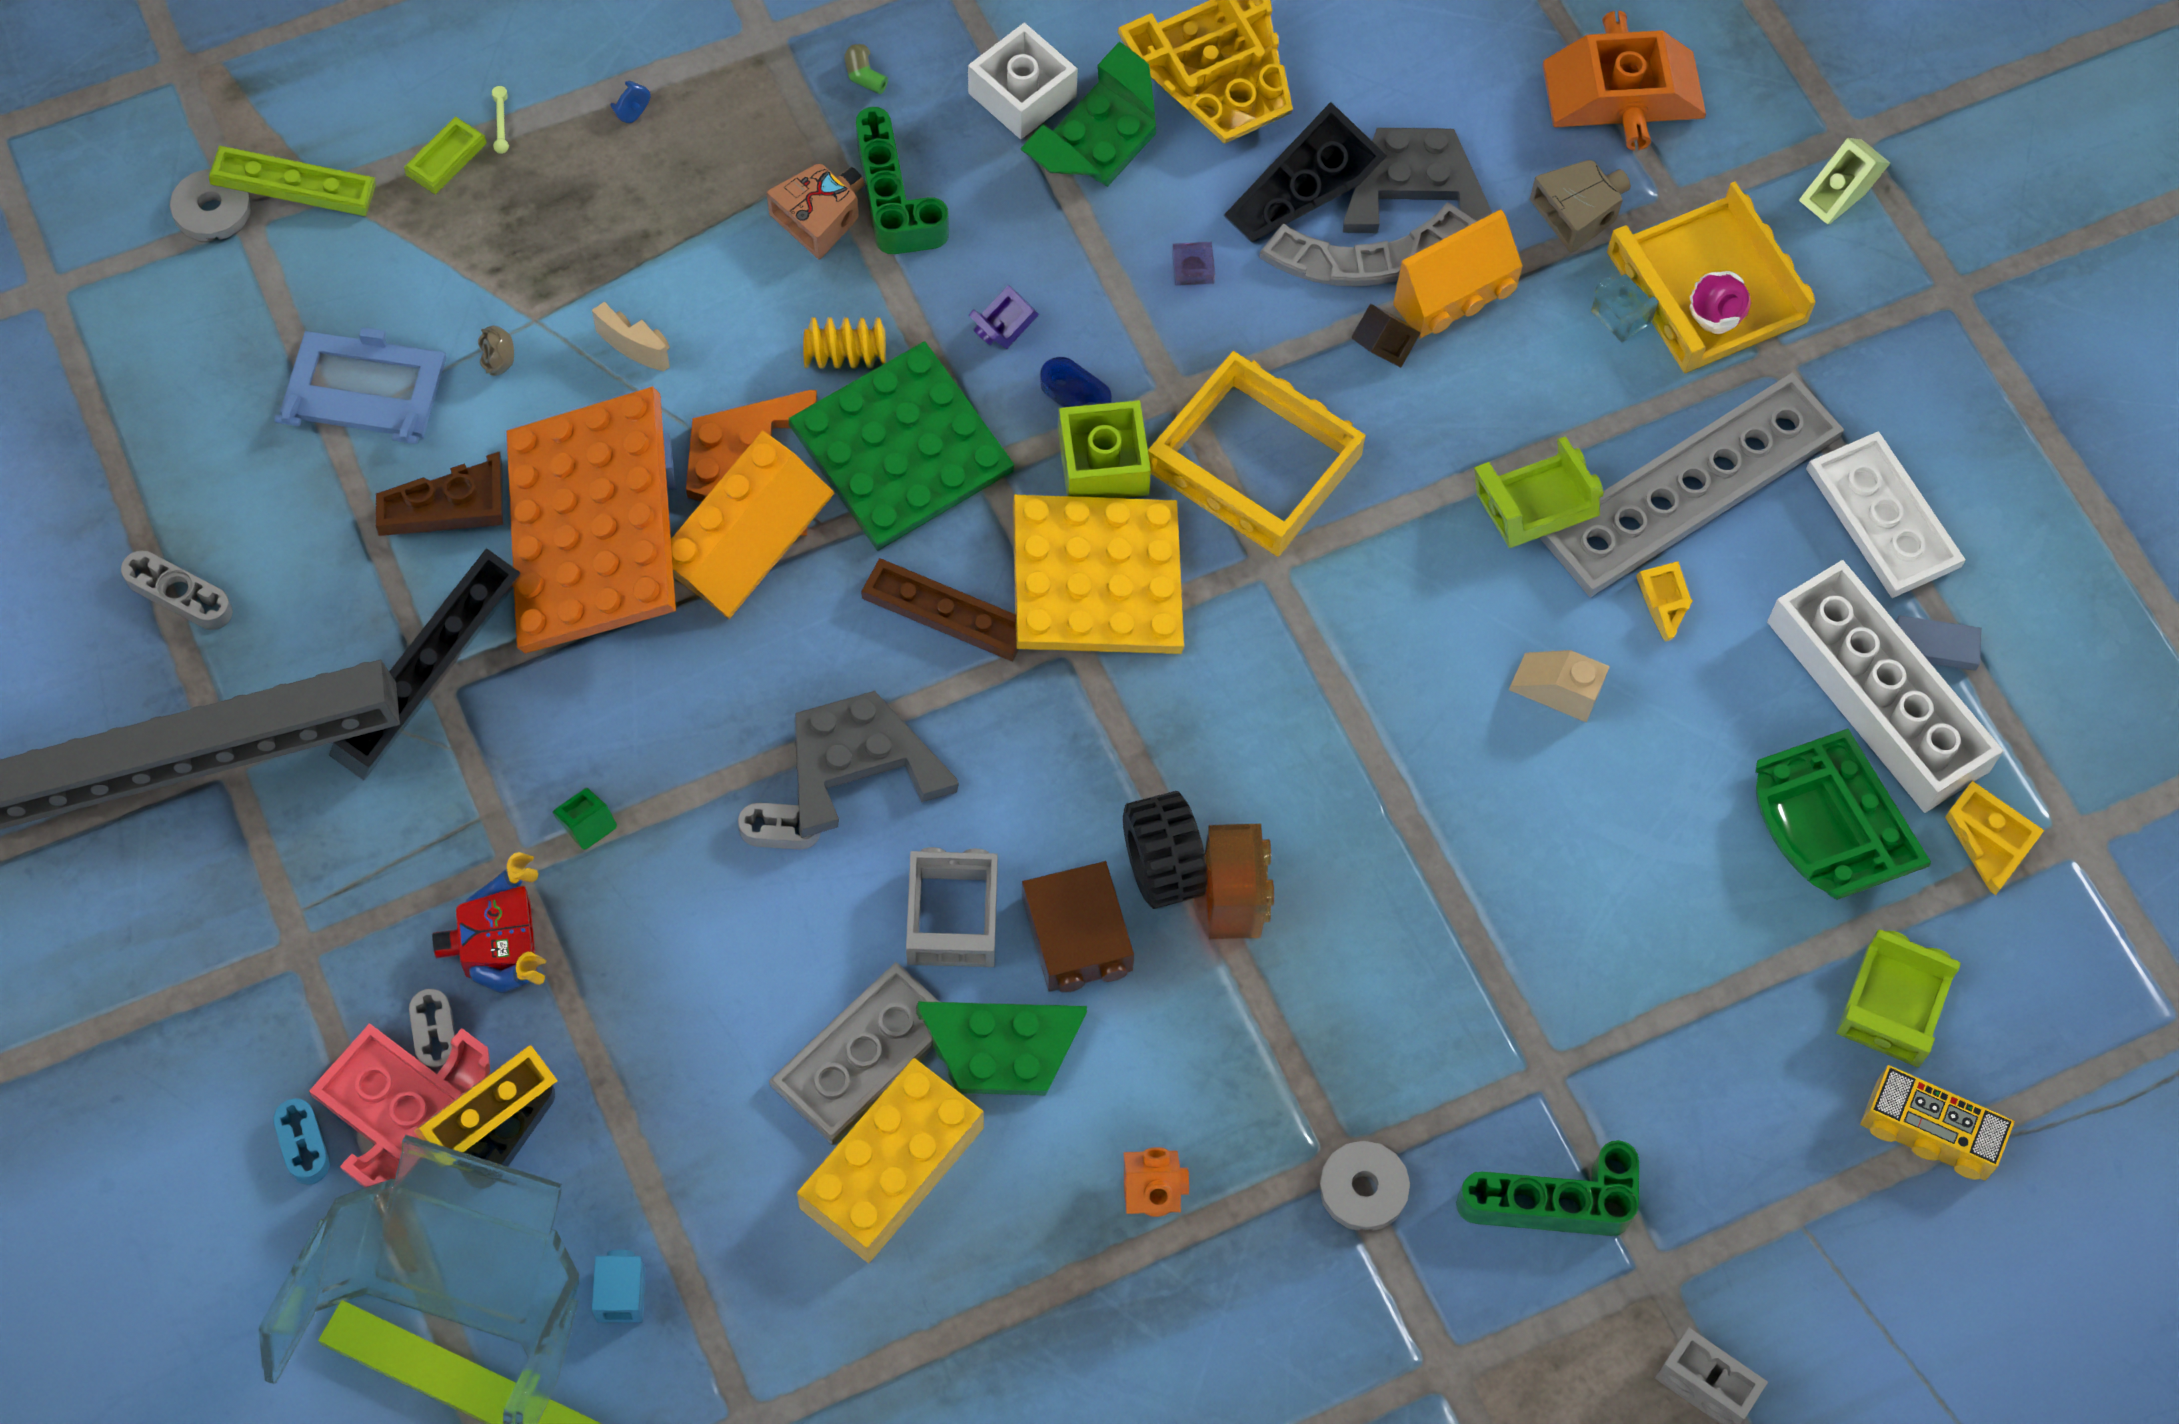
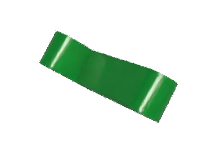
M879 107L863 109L856 117L857 147L877 247L887 254H902L936 249L943 246L949 238L947 205L935 197L906 200L891 118L884 109ZM872 135H877V138L872 140Z
M1616 1140L1605 1144L1593 1164L1591 1181L1484 1171L1474 1172L1462 1184L1456 1201L1457 1211L1463 1219L1473 1224L1617 1236L1626 1231L1638 1211V1153L1633 1146L1624 1141ZM1611 1159L1619 1161L1625 1168V1173L1616 1174L1611 1172L1607 1168L1605 1161ZM1473 1192H1480L1482 1200L1486 1201L1485 1204L1477 1203V1197L1473 1195ZM1499 1193L1504 1194L1501 1206H1499L1501 1197H1498ZM1523 1194L1530 1197L1535 1207L1527 1210L1519 1207L1514 1201V1196ZM1565 1198L1573 1200L1579 1206L1580 1212L1573 1214L1566 1212L1560 1206L1559 1200ZM1609 1202L1618 1204L1622 1207L1625 1216L1619 1218L1611 1216L1606 1211L1604 1204Z

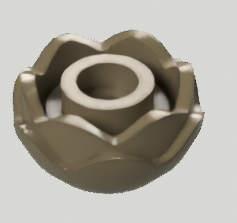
M493 325L481 329L483 334L478 339V345L483 351L480 365L486 369V374L489 373L496 376L503 374L513 365L514 346L511 335L504 329Z

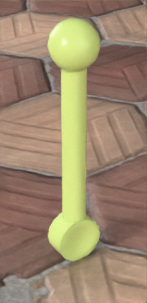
M496 86L492 89V97L496 102L497 140L494 142L493 147L497 153L503 154L509 148V144L505 140L504 101L508 99V94L505 87Z

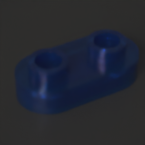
M1055 357L1046 361L1041 368L1040 386L1042 391L1062 407L1084 406L1088 402L1096 404L1111 403L1112 395L1109 387L1073 360L1066 357ZM1056 380H1063L1066 384L1057 385L1054 382Z

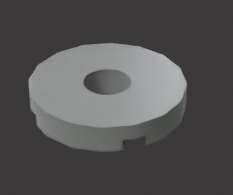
M211 169L194 172L181 180L172 192L169 205L176 226L186 236L198 241H208V238L218 237L219 240L229 238L243 228L251 213L249 193L210 185L209 173ZM216 200L221 202L215 210L205 211L201 209L208 201Z
M1359 1141L1345 1144L1331 1154L1323 1166L1319 1187L1323 1206L1335 1221L1348 1229L1360 1231V1229H1372L1374 1231L1383 1229L1397 1220L1407 1204L1410 1181L1407 1169L1396 1153L1379 1143ZM1361 1176L1369 1177L1375 1182L1377 1191L1368 1197L1360 1196L1354 1191L1352 1181Z

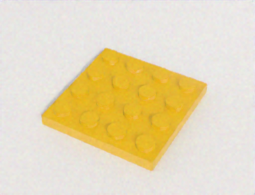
M1014 494L1013 540L1017 649L1182 654L1184 649L1177 500Z

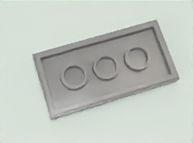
M895 962L769 1080V1084L814 1129L833 1145L869 1110L913 1058L920 1062L934 1048L932 1045L933 1039L923 1020H919L916 1014V1005L918 1001H939L903 967Z

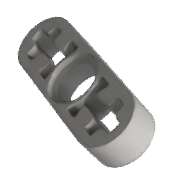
M148 551L133 552L122 562L121 573L132 591L205 629H219L230 621L233 609L226 593L220 588ZM148 567L153 577L157 579V582L155 584L153 578L142 573L136 577L134 572L137 569L144 571ZM183 582L188 585V590L183 596L179 598L166 596V590L171 584ZM199 596L202 603L211 607L217 603L220 609L217 612L209 610L205 613L202 605L196 600Z

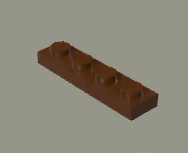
M879 558L861 591L862 599L1009 661L1013 662L1019 650L1017 649L1015 626L1016 614Z

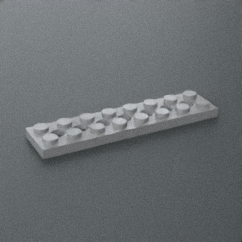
M1792 372L1604 490V496L1599 498L1600 516L1542 536L1540 539L1591 598L1840 439L1844 429ZM1780 418L1789 419L1795 424L1796 429L1791 431L1783 430L1777 425L1776 420ZM1757 438L1764 443L1765 448L1753 450L1747 446L1745 439ZM1718 457L1727 458L1732 461L1734 468L1731 470L1720 469L1714 463V459ZM1695 477L1701 481L1703 488L1699 490L1689 489L1684 485L1682 479ZM1654 497H1664L1670 501L1672 507L1667 510L1658 509L1652 504L1651 499ZM1622 517H1632L1639 522L1640 528L1628 530L1620 524L1619 519ZM1591 537L1603 538L1609 547L1605 550H1595L1590 547L1587 539Z

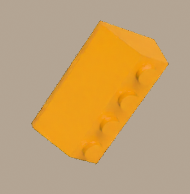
M762 430L671 538L673 577L730 620L834 495L833 490L795 453Z

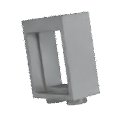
M936 847L924 848L921 851H910L906 938L907 965L995 966L998 854L989 853L986 850L977 848L965 850L963 853L946 852ZM922 879L986 880L984 934L919 933Z

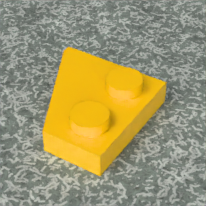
M1974 781L1968 785L1945 816L1983 881L1994 895H1997L2044 832L2042 828Z

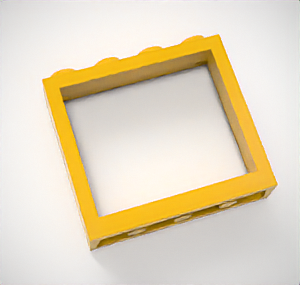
M1232 351L1148 449V455L1153 476L1279 557L1360 459L1366 435L1354 428L1352 422L1343 421L1329 412L1318 400L1309 399L1296 391L1285 379L1276 378L1263 370L1255 360L1251 362L1237 352ZM1233 386L1340 454L1285 521L1279 519L1178 453V450Z

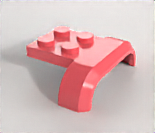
M369 1023L309 1090L314 1099L374 1144L367 1153L360 1157L351 1154L340 1166L343 1172L368 1191L376 1192L391 1189L401 1183L429 1152L414 1130L489 1075L490 1057L488 1047L461 1028L450 1042V1055L442 1069L436 1074Z

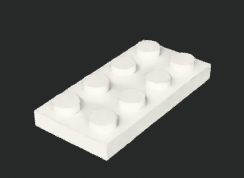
M1879 431L1809 462L1806 470L1891 598L1897 597L1963 566L1966 559Z

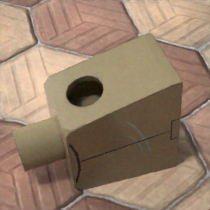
M1586 160L1536 176L1529 200L1569 252L1572 253L1615 222L1623 201L1621 194L1629 191L1631 185L1627 174L1623 170L1618 169L1605 175L1595 161Z

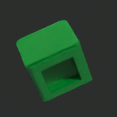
M584 788L552 811L556 819L583 850L591 847L617 827V823L607 805L589 788Z

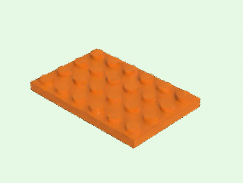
M652 386L506 430L513 568L521 573L514 586L517 648L526 654L676 612L660 393Z

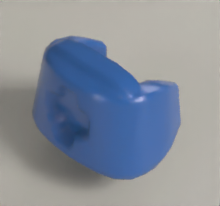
M626 81L625 85L628 88L620 96L617 104L611 103L610 106L622 122L630 124L636 121L645 110L650 101L651 94L646 87L633 81Z

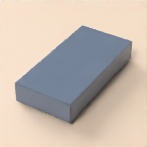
M1901 615L1895 621L1930 664L1975 671L1979 667L1982 628Z

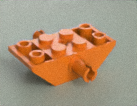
M1611 11L1602 18L1606 34L1585 35L1543 60L1542 67L1553 127L1623 123L1626 147L1635 151L1634 140L1637 139L1638 150L1647 148L1651 143L1647 122L1705 119L1706 111L1693 51L1663 30L1629 32L1626 13L1618 11L1619 21L1616 22L1615 11Z

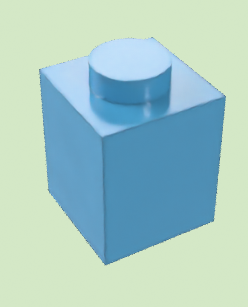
M621 1249L608 1251L607 1256H595L592 1312L597 1323H643L646 1268L642 1256H635L634 1252Z

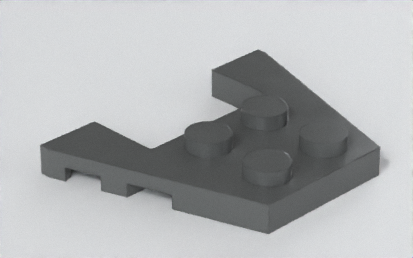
M1377 128L1372 141L1387 157L1359 186L1355 187L1344 218L1343 233H1378L1380 225L1378 199L1457 200L1458 209L1476 221L1492 214V210L1455 130L1445 128Z
M876 691L795 713L799 834L801 838L838 827L839 817L827 792V789L904 766L909 773L921 802L953 794L958 790L959 783L957 778Z

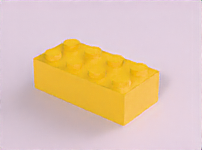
M913 1058L797 1191L799 1209L869 1264L984 1129V1111L916 1058Z

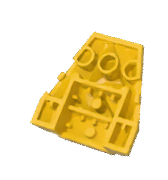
M1209 0L1159 23L1154 15L1150 13L1118 27L1117 33L1124 45L1149 64L1151 78L1224 144L1292 114L1293 107L1284 65L1280 64L1277 49L1279 46L1277 32L1274 33L1271 20L1273 10L1270 0Z

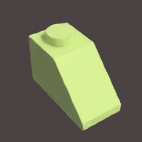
M1847 138L1799 201L1826 224H1831L1866 195L1890 165V162L1862 139Z

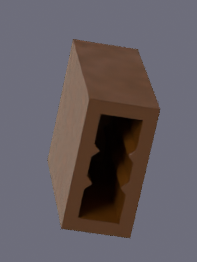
M1106 861L1022 881V901L1048 992L1058 989L1060 992H1072L1082 988L1087 982L1102 979L1104 982H1112L1125 977L1127 972L1133 971L1134 952Z

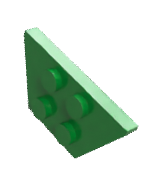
M918 1001L916 1014L919 1020H923L933 1039L932 1045L939 1059L945 1063L948 1069V1076L954 1088L961 1094L1046 1095L1087 1014V1006Z

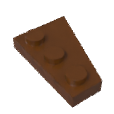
M500 451L487 455L486 462L468 468L465 463L450 468L451 474L431 481L423 477L376 493V529L378 536L503 525V478Z

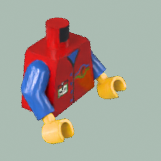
M520 852L514 853L507 861L506 870L470 896L465 903L459 904L456 907L457 929L432 933L436 959L460 956L461 966L466 977L499 993H505L518 988L529 981L536 985L544 983L545 975L537 972V967L545 964L547 960L536 955L531 901L526 886H521L522 881L531 883L538 879L537 870L525 868L529 862L533 861V856Z

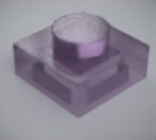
M1212 242L1172 244L1175 286L1215 283Z

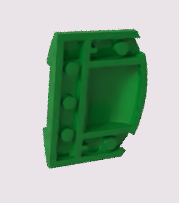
M1848 728L1757 760L1755 773H1758L1756 796L1766 828L1789 863L1813 886L1828 893L1829 896L1838 900L1930 867V859Z

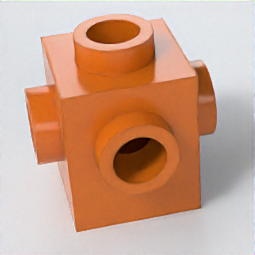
M1152 1147L1143 1152H1123L1126 1214L1145 1213L1149 1216L1160 1217L1172 1212H1181V1195H1189L1188 1167H1180L1178 1150L1169 1151L1161 1147Z

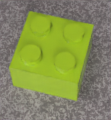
M1140 400L1059 408L1058 436L1067 496L1127 498L1149 495L1151 468Z

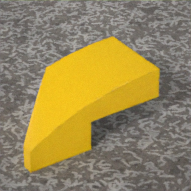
M1678 561L1643 570L1636 575L1650 614L1665 642L1675 637L1677 628L1693 602Z

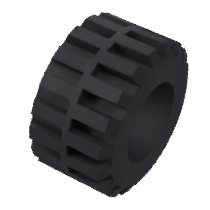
M1173 791L1126 803L1123 813L1126 847L1138 888L1148 905L1152 909L1204 896L1208 884V872L1203 844L1192 810L1181 793Z

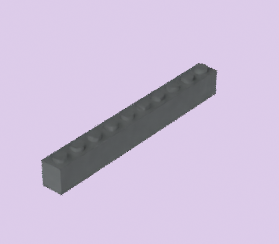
M381 659L363 662L350 668L331 673H321L312 678L289 684H279L270 689L247 695H237L232 699L205 706H195L190 710L154 717L141 723L112 728L103 733L84 738L70 739L65 743L42 749H32L23 754L0 759V829L400 725L396 682Z

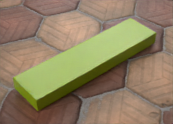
M221 145L218 147L209 173L210 185L365 217L367 216L376 187L375 177Z

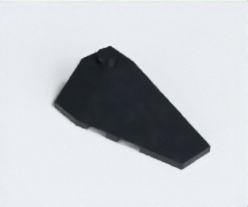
M1330 102L1223 216L1252 243L1280 228L1282 224L1286 225L1359 186L1387 155Z

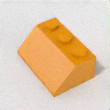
M1500 209L1402 260L1393 305L1405 321L1421 333L1418 337L1419 339L1432 332L1438 334L1444 331L1453 321L1464 315L1467 317L1473 316L1485 304L1497 298L1505 299L1517 289L1522 263L1504 212Z

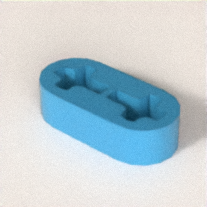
M297 1098L288 1099L278 1106L273 1116L274 1127L284 1162L291 1176L297 1182L306 1185L315 1184L326 1176L330 1167V1159L319 1121L311 1105L305 1100ZM296 1112L304 1118L300 1122L303 1135L297 1137L292 1127L286 1125L291 1122L290 1115ZM306 1146L312 1157L318 1158L312 1161L313 1168L309 1171H305L302 1165H299L303 1162L300 1148Z

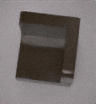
M1370 303L1355 329L1352 339L1371 353L1401 368L1421 333L1402 319Z

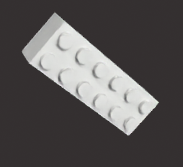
M1844 560L1839 561L1777 599L1767 623L1924 813L1992 770L2004 750Z

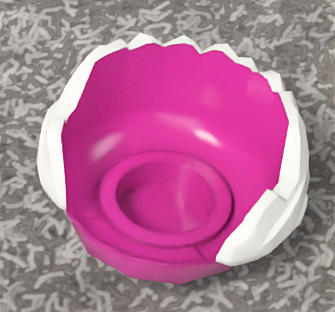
M1730 271L1711 272L1705 274L1700 278V281L1695 283V289L1692 290V295L1690 296L1691 304L1689 309L1692 317L1704 330L1714 334H1722L1736 327L1747 316L1751 305L1750 293L1745 287L1743 279L1736 273Z

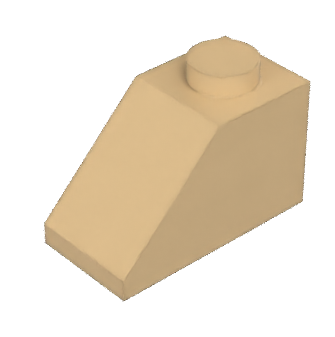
M1572 650L1529 652L1524 654L1509 690L1587 723L1610 666Z

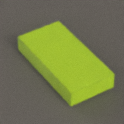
M455 116L404 166L406 176L436 195L487 144L485 135Z

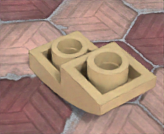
M606 302L592 309L596 332L613 348L626 357L647 367L663 372L670 368L667 354L670 346L658 329L652 331L642 319L631 326L622 312L618 311L615 313Z

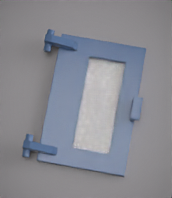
M365 327L361 328L360 339L309 331L304 332L280 409L281 415L275 416V423L300 426L301 420L383 432L393 434V441L418 444V438H424L447 358L445 352L388 344L385 339V330Z

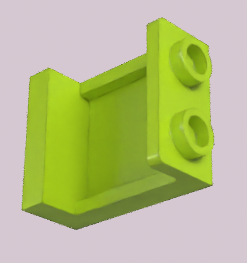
M1566 436L1557 439V455L1500 476L1497 475L1490 462L1474 467L1477 497L1509 548L1600 516L1599 498L1604 496L1601 481L1596 474L1591 475L1589 473L1582 451L1579 448L1574 449Z
M1877 930L1867 946L1835 1034L1919 1068L1931 1052L1935 1040L1932 1037L1951 982L1958 973L1961 963L1952 959L1947 952L1941 949L1925 948L1910 942L1905 935L1899 932Z

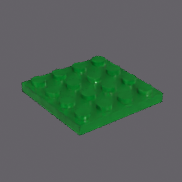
M926 341L789 417L790 428L877 551L1014 472L1015 464Z

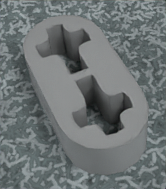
M752 803L746 806L738 817L739 831L742 839L749 845L756 847L808 849L819 840L821 834L817 833L804 838L795 834V828L793 827L798 825L799 805ZM758 817L763 818L765 825L761 827L760 832H753L750 824H754Z
M424 989L413 996L409 1004L414 1048L418 1060L438 1074L450 1055V1042L456 1035L454 1019L447 997L439 990ZM434 1003L438 1009L435 1011L436 1025L429 1026V1022L423 1013L427 1009L426 1004ZM438 1037L442 1048L445 1050L441 1053L442 1059L434 1061L431 1054H429L433 1051L431 1038Z

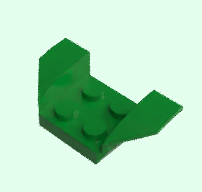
M1120 41L1097 65L1098 83L1054 131L1042 124L1020 148L1022 152L1035 160L1049 173L1089 175L1108 187L1156 135L1155 109L1149 64Z

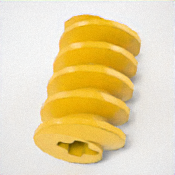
M811 317L808 328L804 329V367L806 369L809 368L813 357H815L820 369L825 368L829 357H831L836 369L841 368L845 357L848 358L852 369L858 367L861 357L864 358L868 369L874 367L877 357L880 358L882 365L885 364L886 331L881 318L876 317L872 329H868L864 317H860L856 329H852L848 317H844L840 329H836L832 317H828L824 329H820L816 317Z

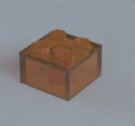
M1261 823L1209 825L1205 847L1208 872L1206 902L1209 939L1261 938L1264 922L1271 921V906H1274L1273 879H1268V865H1271L1270 839H1262Z

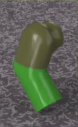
M864 44L851 45L844 56L849 79L879 95L882 94L888 84V77L870 69L868 55L871 53L867 46Z

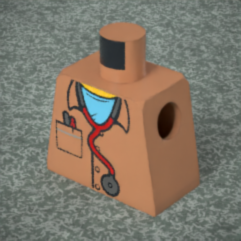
M816 164L767 191L769 215L820 260L856 222L859 213L858 198L855 193L865 186L864 179L853 167H849L836 177L823 164Z

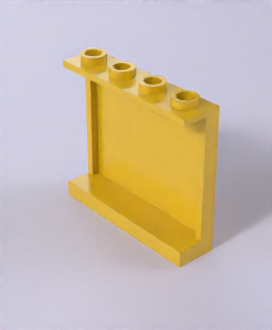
M1736 181L1730 183L1725 198L1635 234H1632L1627 225L1617 228L1612 232L1607 254L1684 374L1806 324L1816 303L1812 289L1800 279L1794 270L1792 259L1788 254L1782 252L1774 240V234L1770 226L1762 222L1754 210L1751 198L1742 192ZM1711 272H1734L1743 279L1744 285L1750 293L1751 305L1748 314L1736 327L1725 333L1714 334L1706 331L1692 317L1689 309L1691 304L1690 296L1692 295V290L1695 289V283L1700 281V278L1705 274Z

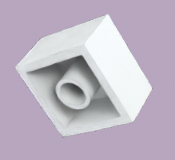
M1024 22L968 65V93L1018 138L1023 139L1077 97L1078 68Z

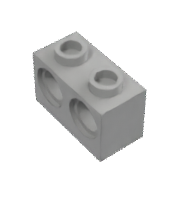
M1691 1328L1686 1330L1655 1376L1657 1381L1719 1424H1741L1768 1384V1381Z

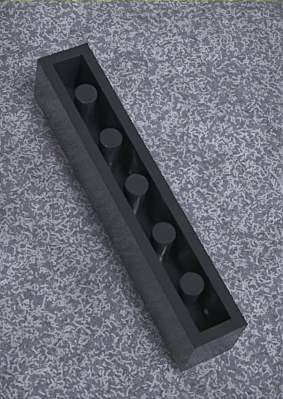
M486 548L389 671L396 682L400 725L333 742L329 756L362 780H365L513 590L521 573Z

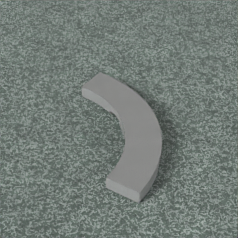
M1447 202L1430 220L1415 230L1410 231V234L1391 242L1382 241L1372 244L1354 245V247L1329 245V242L1309 237L1282 224L1260 251L1259 258L1284 272L1317 283L1355 287L1385 284L1398 281L1402 260L1477 221Z

